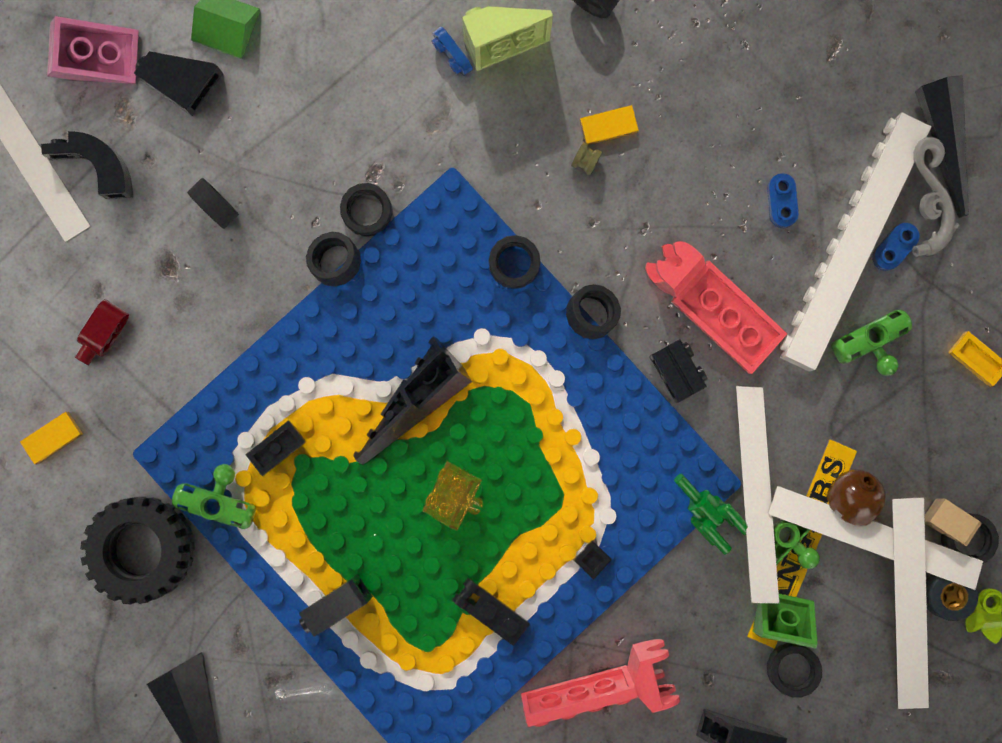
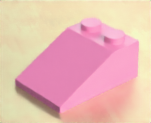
M55 16L50 23L47 77L75 81L135 84L136 75L134 71L137 64L139 30Z

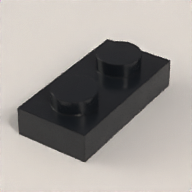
M288 420L245 455L261 476H265L307 441L293 423Z

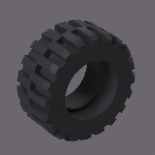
M133 497L110 503L104 507V511L96 513L92 518L94 523L87 525L84 534L88 536L87 540L81 541L80 549L86 551V556L81 557L82 566L87 565L89 572L85 573L88 581L95 580L97 584L94 588L99 593L106 592L108 593V599L112 601L122 600V604H143L173 591L178 587L177 584L185 579L188 574L186 572L187 568L192 566L194 558L190 557L191 551L195 550V544L190 542L189 535L193 533L191 527H186L184 524L186 518L182 513L177 514L174 511L175 507L170 503L164 504L161 502V499L154 497ZM132 524L148 526L155 532L160 541L161 558L159 564L154 571L147 575L136 576L129 573L122 567L117 558V539L121 531Z

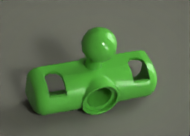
M895 310L836 339L831 345L837 360L842 364L849 363L873 351L878 360V372L885 376L893 375L897 372L899 364L894 356L887 355L883 345L910 332L912 320L905 311ZM894 313H897L899 315L894 319H892L889 316ZM905 329L903 333L899 334V331ZM870 330L875 331L877 334L876 343L872 342L869 338ZM848 336L854 338L846 343L842 340ZM860 351L859 355L852 358L851 355Z
M222 464L215 468L213 472V478L216 482L214 491L188 483H182L176 487L172 497V505L176 509L241 529H247L252 525L256 513L255 506L224 495L226 486L235 479V471L228 464ZM189 486L195 488L192 494L183 491V488ZM210 499H215L220 504V510L217 514H212L207 509V503ZM237 503L248 505L247 510L237 508ZM178 504L188 507V509L178 506ZM231 521L240 523V524H242V525H238V524L232 523Z
M783 519L773 526L777 558L776 565L793 549L798 554V562L803 568L813 569L818 566L820 562L818 552L813 548H806L800 542L810 529ZM784 527L790 531V539L785 543L779 538V532Z

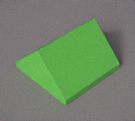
M200 0L194 6L191 41L242 59L260 8L237 0Z
M779 594V603H758L752 632L763 638L816 648L818 643L814 601Z

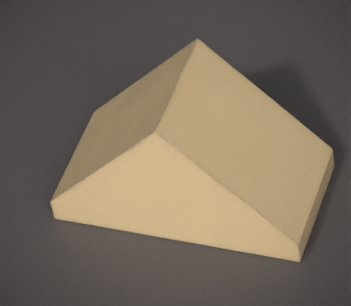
M935 499L924 516L926 526L966 547L982 524L947 499Z

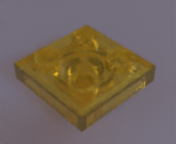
M447 461L444 468L439 472L438 480L432 492L426 499L423 511L446 526L458 530L467 511L473 515L481 511L472 505L474 504L481 508L483 506L482 499L474 496L482 479Z

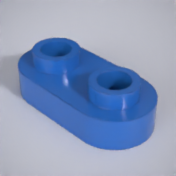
M442 26L432 33L434 39L431 41L440 54L445 52L450 59L447 62L456 75L461 73L465 76L473 70L468 58Z
M780 173L775 175L767 185L769 215L771 222L776 227L788 228L797 221L799 215L796 183L790 175ZM780 182L786 184V191L779 189L778 184ZM782 209L789 211L788 218L781 215Z
M901 223L894 227L872 254L874 265L882 271L896 268L919 242L920 235L918 229L910 223ZM903 232L909 233V241L903 238ZM886 252H890L892 254L891 261L885 258Z

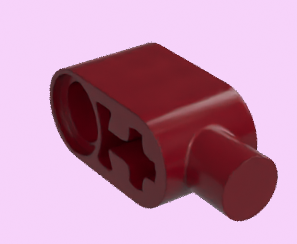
M107 299L102 300L77 337V342L82 346L75 355V358L89 366L96 354L100 357L104 356L126 325L130 316L129 313Z

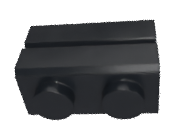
M681 339L649 356L675 403H679L706 388L707 386L704 381L708 380L700 365L696 367L691 357L694 356L690 345L687 342L682 343Z

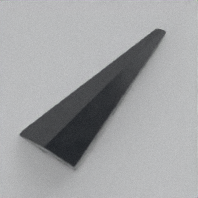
M961 75L939 79L925 84L915 91L927 125L931 126V136L939 139L944 146L945 155L939 168L958 218L969 215L964 88Z
M434 336L428 342L431 347L423 358L418 357L415 361L417 368L408 380L403 379L381 412L383 419L375 430L370 429L367 433L369 439L360 452L355 451L353 454L355 460L362 465L472 382L463 365Z
M202 652L146 684L182 743H219L213 706L210 703L208 678L205 675Z

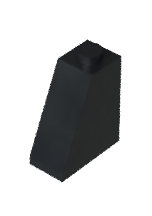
M151 51L138 60L135 66L136 70L134 71V74L143 83L192 117L223 75V72L214 63Z
M359 574L303 609L299 613L301 616L299 622L306 633L311 632L315 637L366 605L373 596Z
M707 709L703 710L696 736L708 743H786L788 739L771 729Z

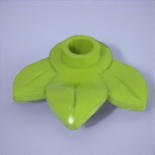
M988 588L979 593L975 611L968 618H965L967 632L972 633L981 630L988 640L995 644L999 642L1002 637L1001 592ZM992 597L993 605L988 607L986 600Z

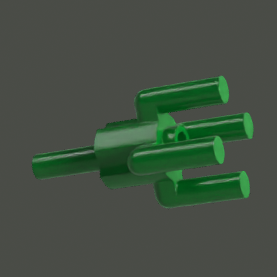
M683 474L675 477L674 482L690 498L687 508L693 514L691 517L693 526L712 546L715 545L722 554H728L732 547L719 534L716 528L722 525L725 520L731 527L735 526L742 535H747L746 529L748 525L732 505L725 504L719 496H713L708 490L699 493Z

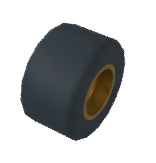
M933 574L926 579V607L933 615L947 621H960L968 618L975 611L978 604L977 588L973 590Z

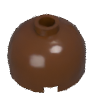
M853 469L840 474L828 489L827 500L833 512L837 509L842 514V520L856 526L870 524L879 516L885 506L886 495L882 483L877 477L864 470Z

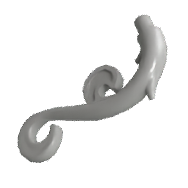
M934 137L920 140L915 146L913 153L920 173L933 190L932 193L922 197L919 205L920 213L927 220L937 219L942 213V219L937 234L934 231L930 240L924 241L922 245L913 247L912 252L916 257L922 255L932 256L941 252L960 226L955 224V211L947 190L924 164V153L928 149L931 150L933 155L932 161L928 165L930 168H936L943 161L945 155L944 146L939 139ZM937 203L940 206L941 210L936 209Z

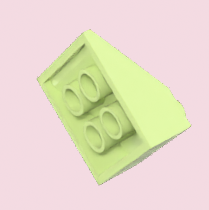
M487 6L482 9L481 7H475L467 11L465 16L462 17L464 43L476 71L549 42L553 20L551 10Z

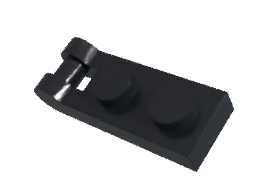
M467 578L463 583L464 588L459 594L456 593L452 601L514 646L530 622L475 581ZM473 593L480 597L475 605L468 601Z

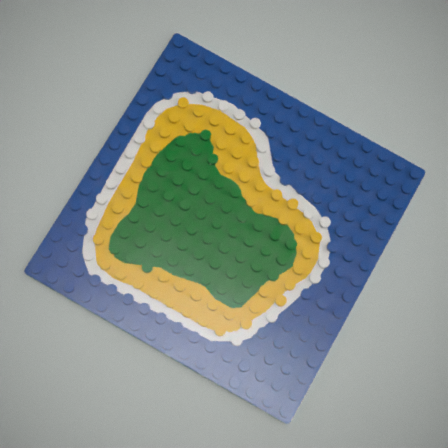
M455 168L448 169L393 218L383 231L375 234L359 249L361 264L359 271L352 280L336 287L327 286L323 283L318 285L133 451V457L171 500L176 487L182 483L214 491L216 482L213 478V472L215 468L222 464H228L234 469L235 479L226 486L224 495L255 506L256 513L249 528L241 529L214 520H208L184 510L181 511L387 743H462L695 529L691 523L693 514L687 508L690 498L674 482L677 475L683 474L699 493L708 490L713 496H719L723 502L741 487L739 478L607 334L602 338L588 339L574 332L566 317L567 304L572 295L542 262L540 263L538 275L532 283L523 288L511 289L503 287L495 281L489 267L491 249L497 241L506 236L516 234ZM517 246L505 249L500 254L498 260L502 273L511 278H520L525 275L531 265L530 256L527 251ZM579 304L583 318L590 324L599 326ZM434 336L463 365L472 382L362 465L355 460L353 454L355 451L360 452L369 439L367 433L370 429L375 430L383 419L381 412L403 379L408 380L417 368L415 361L418 357L423 358L431 347L428 342ZM290 420L307 442L265 476H261L245 454ZM189 486L183 488V491L192 494L195 488ZM210 499L207 503V509L210 513L217 514L220 510V504L217 500ZM237 503L236 507L247 510L248 505ZM178 504V506L188 509V507ZM231 521L232 523H235V524H238V525H242V524H240V523ZM591 540L612 559L594 580L573 561ZM359 574L372 594V599L366 605L315 637L311 632L306 633L299 622L301 618L299 613ZM467 578L475 581L530 622L514 646L452 601L456 593L459 594L464 588L463 583ZM473 593L468 601L475 605L480 597Z

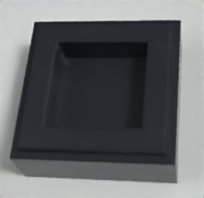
M591 540L573 561L594 580L612 559Z

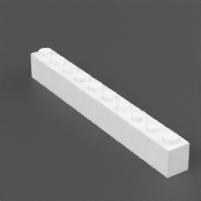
M904 113L899 114L894 119L890 118L883 131L886 137L883 143L879 142L872 154L875 160L871 167H866L860 180L864 183L860 191L856 190L850 199L849 205L852 208L848 215H843L837 228L841 231L837 239L833 238L827 247L826 253L829 256L826 262H821L816 270L814 277L818 279L814 287L810 286L804 295L803 301L806 304L802 312L798 311L793 318L791 325L794 326L791 335H786L781 343L780 350L783 352L780 358L809 372L816 370L915 162L913 153L915 146L920 140L927 137L931 126Z

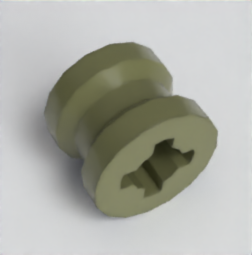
M583 142L571 166L584 169L585 174L590 176L602 151L598 149L592 150L587 143Z

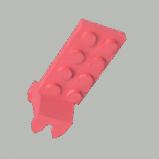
M678 241L674 242L673 245L665 244L661 246L663 256L666 259L664 261L658 260L657 263H646L645 270L649 279L661 291L673 296L674 298L671 302L748 374H753L784 339L787 333L710 261L705 262L704 256L692 245Z
M655 639L633 644L627 666L613 668L521 693L527 726H545L550 721L561 718L571 719L577 714L587 711L597 712L605 706L627 704L632 699L638 697L652 713L676 706L680 703V696L671 695L676 691L675 685H657L656 680L663 678L665 674L663 669L654 670L652 665L669 657L668 649H661L665 646L664 640Z

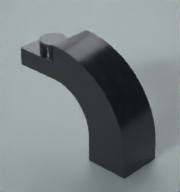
M68 131V142L65 139L50 140L51 143L41 144L42 155L49 160H89L97 173L98 195L103 198H133L131 176L125 162L115 150L102 140L83 132Z

